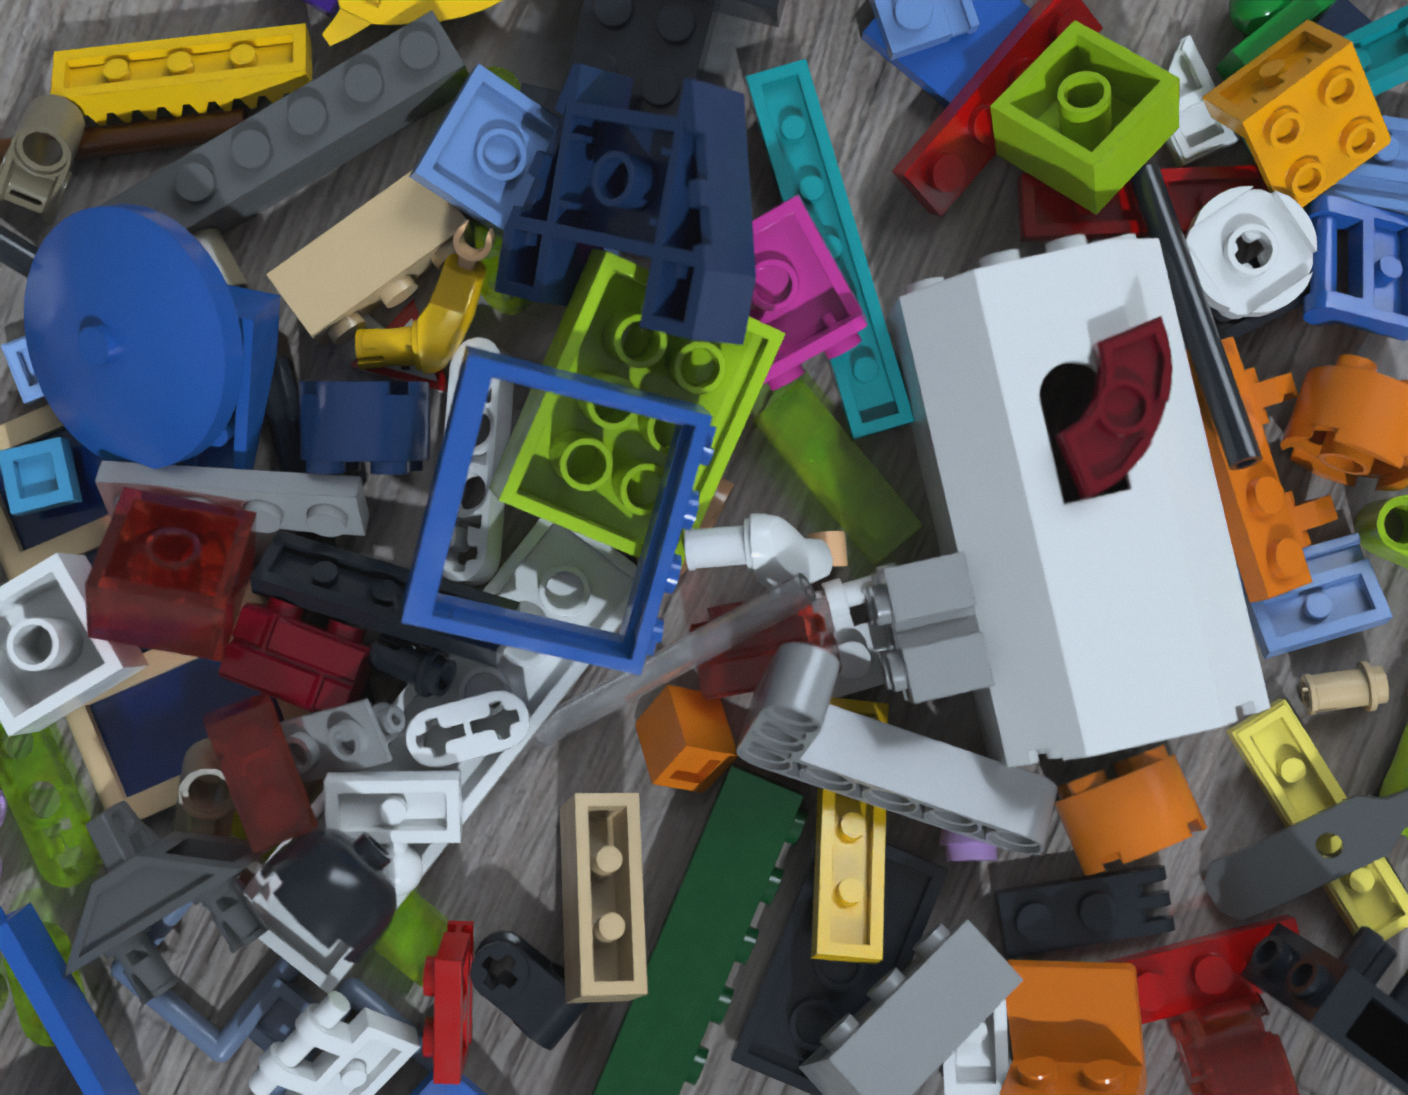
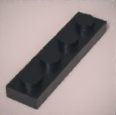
M281 530L277 531L250 575L252 593L267 598L272 596L306 610L493 667H497L506 648L505 645L401 623V603L410 569ZM441 579L438 589L440 594L520 611V602L448 580Z

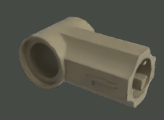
M218 738L203 739L194 743L186 751L179 781L173 831L223 837L231 836L235 807L239 799L242 760L238 750L228 741ZM213 774L221 777L224 781L208 784L202 782L197 777Z

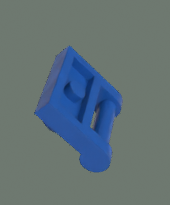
M1319 195L1305 205L1304 210L1315 229L1317 251L1313 253V265L1310 273H1312L1310 293L1303 298V319L1312 325L1328 326L1339 324L1406 341L1408 339V216L1334 195ZM1337 229L1348 231V295L1337 292Z

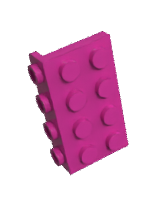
M799 194L752 220L756 281L749 317L786 333L763 383H768L771 391L779 389L803 375L805 370L801 363L824 351L827 358L832 359L858 345L862 341L858 332L868 325L865 313Z

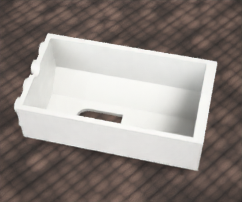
M1079 234L1051 241L1045 245L1046 253L1021 259L1018 249L993 253L979 259L980 268L944 280V277H935L907 285L905 287L907 294L897 299L886 318L894 353L915 419L911 424L940 554L945 556L964 551L976 605H974L979 630L983 632L993 675L994 686L972 690L987 757L1000 761L1006 767L1039 762L1038 754H1046L1047 759L1062 758L1063 760L1100 755L1226 726L1238 721L1235 708L1243 709L1244 715L1256 714L1270 708L1159 238L1137 239L1136 234H1126L1087 244L1085 235ZM1162 316L1171 347L1173 367L1172 388L1169 402L1166 403L1160 425L1152 439V444L1138 463L1125 474L1128 490L1064 504L1040 404L1039 393L1044 377L1052 368L1064 363L1082 364L1097 374L1092 345Z

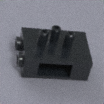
M1278 922L1270 934L1255 947L1251 960L1240 975L1362 1067L1402 1095H1408V969L1389 995L1376 986L1398 956L1397 951L1384 942L1383 937L1367 926H1361L1341 955L1336 958Z

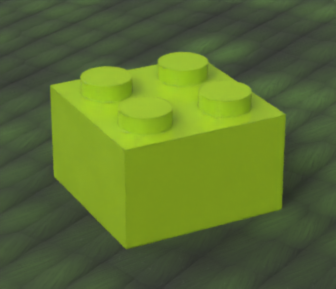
M1074 20L990 106L996 154L1097 215L1178 130L1180 78Z

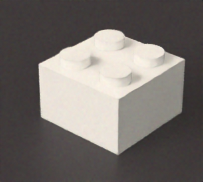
M55 553L0 587V722L8 736L41 731L149 666L86 555Z

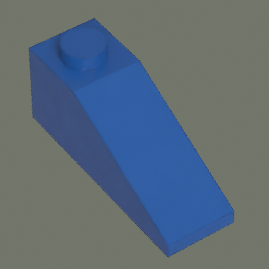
M227 285L236 307L242 333L243 375L240 393L234 412L220 436L206 450L197 456L183 461V466L253 470L277 357L281 295Z

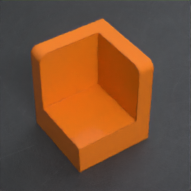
M667 684L636 721L635 726L651 783L654 785L704 793L738 757L721 699L716 694Z

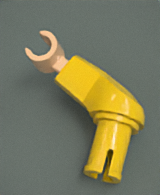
M469 219L461 223L453 237V246L456 253H451L446 258L430 301L419 314L418 319L413 321L412 326L356 330L355 351L356 358L359 359L358 366L360 370L388 366H416L418 371H422L424 375H429L447 366L461 345L476 313L486 276V266L480 260L489 254L496 239L492 228L488 231L485 246L477 249L469 246L464 238V232L468 227Z

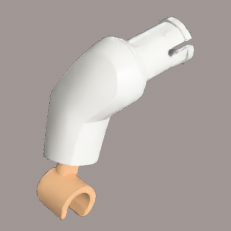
M750 514V518L744 519V525L691 528L689 531L685 530V556L689 571L696 570V568L747 565L748 571H754L756 580L766 589L776 594L787 593L808 586L828 576L832 567L848 566L845 532H816L808 534V538H804L786 520L770 514Z

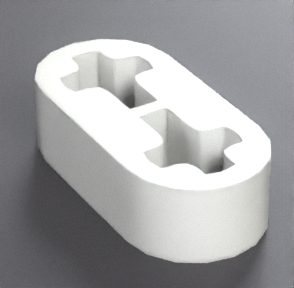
M492 691L432 707L418 713L409 723L406 732V746L414 759L420 764L429 767H446L509 750L519 745L527 736L531 725L530 712L526 704L519 697L506 691ZM502 702L505 710H517L519 722L510 725V737L500 740L499 735L494 730L474 734L472 722L492 716V704ZM433 719H438V723L442 728H453L463 725L466 734L464 737L448 741L445 744L446 754L441 757H436L433 748H421L419 743V737L429 732L428 722Z

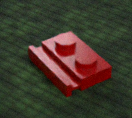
M448 920L447 932L443 934L436 956H427L425 960L424 996L434 997V1017H426L422 1052L423 1057L434 1058L433 1084L460 1085L469 1054V1044L473 1040V983L470 972L474 959V921Z

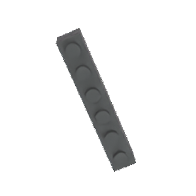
M431 10L100 206L113 204L146 206L174 219L191 234L203 229L217 228L224 235L455 99L469 73L434 12Z

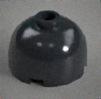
M316 828L301 833L281 847L261 868V875L264 880L274 875L278 876L282 884L273 892L274 896L315 939L328 949L339 939L353 948L343 958L350 963H359L379 943L390 928L397 908L396 885L385 869L393 861V858L376 839L366 832H363L356 840L338 829Z

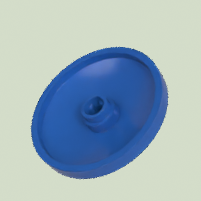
M113 204L86 208L63 219L51 230L37 250L28 274L24 296V329L28 353L36 379L57 418L83 446L106 461L133 462L158 469L186 461L206 450L226 428L234 412L243 375V343L238 314L227 283L210 254L185 227L174 219L157 210L135 204Z

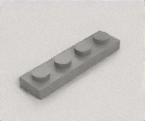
M101 461L95 479L111 520H122L134 525L154 522L186 524L198 529L217 526L249 528L261 533H272L281 530L312 532L325 537H337L342 534L365 536L370 516L361 477L181 465H169L153 469L133 462Z

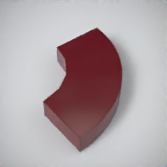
M1162 316L1092 345L1097 369L1093 398L1079 420L1055 436L1082 500L1104 491L1119 481L1138 463L1152 444V439L1160 425L1166 403L1169 402L1172 388L1173 367L1171 347Z

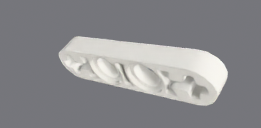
M480 337L468 339L459 346L452 357L449 369L445 427L465 347L470 346L510 356L507 351L489 339ZM496 378L491 380L488 397L491 398V401L489 403L486 402L483 414L487 415L490 420V432L483 443L474 447L466 479L468 481L472 477H482L485 483V495L481 503L473 509L465 510L460 502L442 573L448 580L470 587L483 585L492 579L498 570L501 559L505 503L499 501L488 487L510 439L514 383ZM464 520L474 524L481 523V527L477 529L468 526V530L459 527V522ZM470 546L477 548L478 554L476 559L468 560L465 566L458 563L459 552L468 551Z

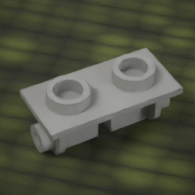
M367 698L273 723L269 728L292 783L297 785L325 778L328 772H351L392 761L393 758L387 744L394 740L399 732L404 729L405 716L403 711L397 706H392L387 702H380L371 706Z

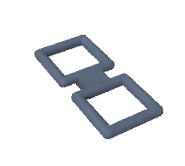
M236 879L239 883L238 887L242 892L247 885L241 880ZM192 901L151 925L152 930L147 934L150 937L148 940L154 949L160 945L193 905ZM280 957L221 1030L216 1028L171 989L157 998L154 997L146 1005L212 1060L222 1063L228 1061L247 1038L263 1051H266L274 1042H284L296 1029L295 1020L309 1004H319V1002L294 982L301 972L284 958ZM114 959L110 967L111 974L140 999L123 973L125 969L119 960L115 961ZM357 978L344 980L336 991L347 998L350 1010L340 1021L343 1022L353 1009L360 1013L366 1007L415 1027L420 1048L411 1057L428 1072H431L434 1058L423 1057V1032ZM314 1047L304 1059L311 1061L320 1049ZM277 1086L269 1095H285L287 1088Z

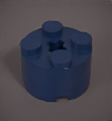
M299 381L300 459L306 460V473L342 474L346 473V471L361 470V462H370V474L397 475L410 474V471H423V460L430 459V382Z

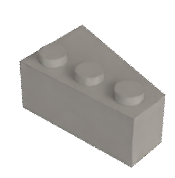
M968 919L948 929L940 922L928 931L912 948L918 956L901 972L895 967L885 974L867 993L871 1000L854 1016L848 1013L841 1018L821 1038L820 1041L823 1045L806 1059L799 1068L823 1095H913L1023 979Z

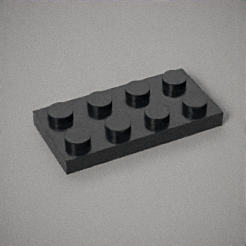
M885 842L883 960L877 964L811 958L815 869L814 851L730 1054L731 1061L811 1095H823L800 1070L799 1066L823 1045L820 1041L821 1038L841 1018L848 1013L854 1016L871 1000L867 993L885 974L895 967L901 972L912 962L915 954L912 948L923 935L949 871L940 864Z

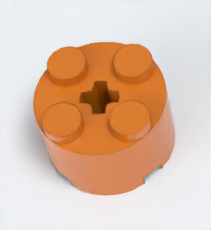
M1352 354L1340 355L1336 365L1319 366L1310 369L1305 374L1280 443L1282 451L1293 447L1294 449L1290 457L1291 461L1317 476L1336 483L1355 487L1358 476L1378 479L1376 491H1398L1408 487V380L1399 381L1377 373L1378 366L1373 361Z
M1164 744L1114 763L1113 765L1118 776L1108 779L1105 770L1102 769L1057 786L1060 800L1055 801L1054 805L1085 876L1106 871L1104 865L1118 859L1123 864L1137 860L1192 837L1191 832L1203 831L1207 828L1176 755L1169 756Z

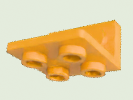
M1308 19L1202 97L1213 119L1245 138L1269 192L1273 193L1276 190L1288 195L1302 208L1388 146L1391 141L1390 134L1352 41Z

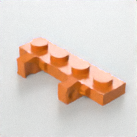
M1232 336L1221 341L1263 457L1259 463L1241 470L1229 469L1188 349L1186 354L1234 556L1249 602L1252 603L1267 600L1312 583L1313 581L1302 549L1312 545L1307 530L1339 518L1331 494L1306 500L1296 505L1292 490L1284 492L1263 425L1270 423L1265 407L1298 397L1294 379L1290 372L1259 382L1254 367L1244 370L1234 337Z

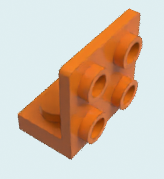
M1007 960L1023 981L1005 998L1013 1061L1001 1088L1000 1095H1145L1148 1081L1136 968L1133 964Z

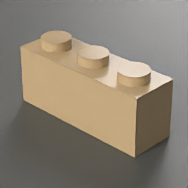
M412 171L266 274L309 334L322 347L331 341L335 345H340L353 338L357 329H363L366 326V322L363 319L364 316L369 315L383 304L387 308H392L406 300L418 288L416 280L434 267L441 271L446 258L451 253H456L453 246V237L461 223L466 220L458 208L410 178L409 176ZM468 224L464 232L467 244L475 239L470 224Z
M574 793L560 807L565 1002L631 1001L648 994L639 793Z

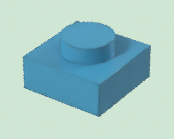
M56 437L0 451V467L10 514L24 516L82 502L69 439Z

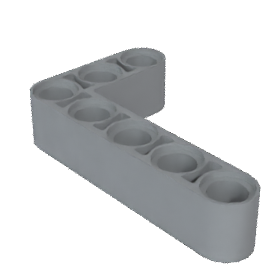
M786 643L779 648L754 690L737 746V754L741 759L757 767L1008 851L1021 854H1039L1044 851L1058 789L1054 782L1021 768L1006 767L1000 761L830 705L831 695L840 667L839 660L828 651L805 643Z

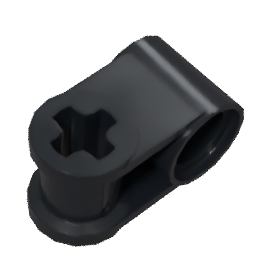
M496 931L490 933L480 942L471 964L470 977L473 987L481 996L507 1015L527 1037L541 1047L553 1050L591 1002L566 1003L565 968L550 961L522 936L513 931ZM507 954L514 959L511 972L503 970L496 976L489 971L492 958L499 961Z

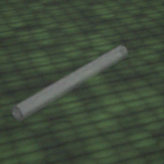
M798 573L654 652L653 656H647L641 675L620 671L556 706L535 733V740L539 745L547 748L816 602V595L812 585L802 573Z

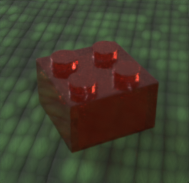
M124 487L85 583L87 637L223 662L254 567L257 512Z

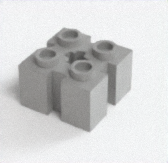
M964 551L871 573L873 586L863 588L871 625H884L889 648L888 650L878 652V660L886 690L893 689L894 692H898L899 699L908 700V702L915 704L995 685L983 632H980L974 609L976 602Z

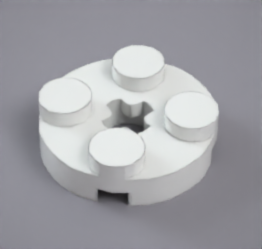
M1239 186L1224 191L1197 212L1190 223L1187 233L1184 235L1208 305L1218 310L1222 316L1230 319H1240L1242 317H1260L1270 314L1296 299L1309 283L1312 276L1310 270L1313 265V253L1317 251L1315 229L1303 208L1291 197L1276 190L1273 193H1269L1262 189H1252L1254 186ZM1241 236L1247 243L1258 240L1262 244L1264 250L1257 256L1258 262L1261 265L1259 268L1253 269L1248 263L1240 264L1235 257V253L1238 251L1235 241L1238 237Z

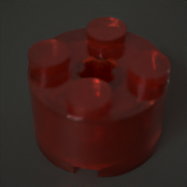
M1257 991L1180 1013L1181 1020L1169 1023L1181 1061H1185L1190 1077H1199L1200 1080L1199 1082L1189 1084L1191 1095H1299L1279 1034L1273 1035L1271 1030L1265 1031L1261 1017L1270 1015Z

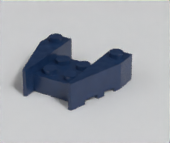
M574 63L555 106V110L561 113L562 116L546 152L536 151L528 173L535 178L523 207L513 206L506 222L494 292L539 303L568 306L592 248L600 250L608 248L652 258L639 327L692 340L743 345L756 281L744 93L695 79L684 78L677 117L628 110L634 78Z

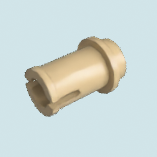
M1360 661L1356 664L1355 669L1313 675L1303 674L1300 677V694L1304 709L1308 715L1361 706L1365 711L1372 712L1377 710L1378 704L1388 702L1389 685L1382 666H1371L1367 661Z

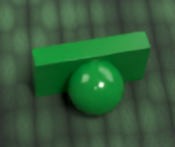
M1229 0L1228 15L1234 28L1248 37L1233 48L1217 65L1215 70L1225 81L1307 19L1314 22L1337 0H1294L1293 2L1292 0Z

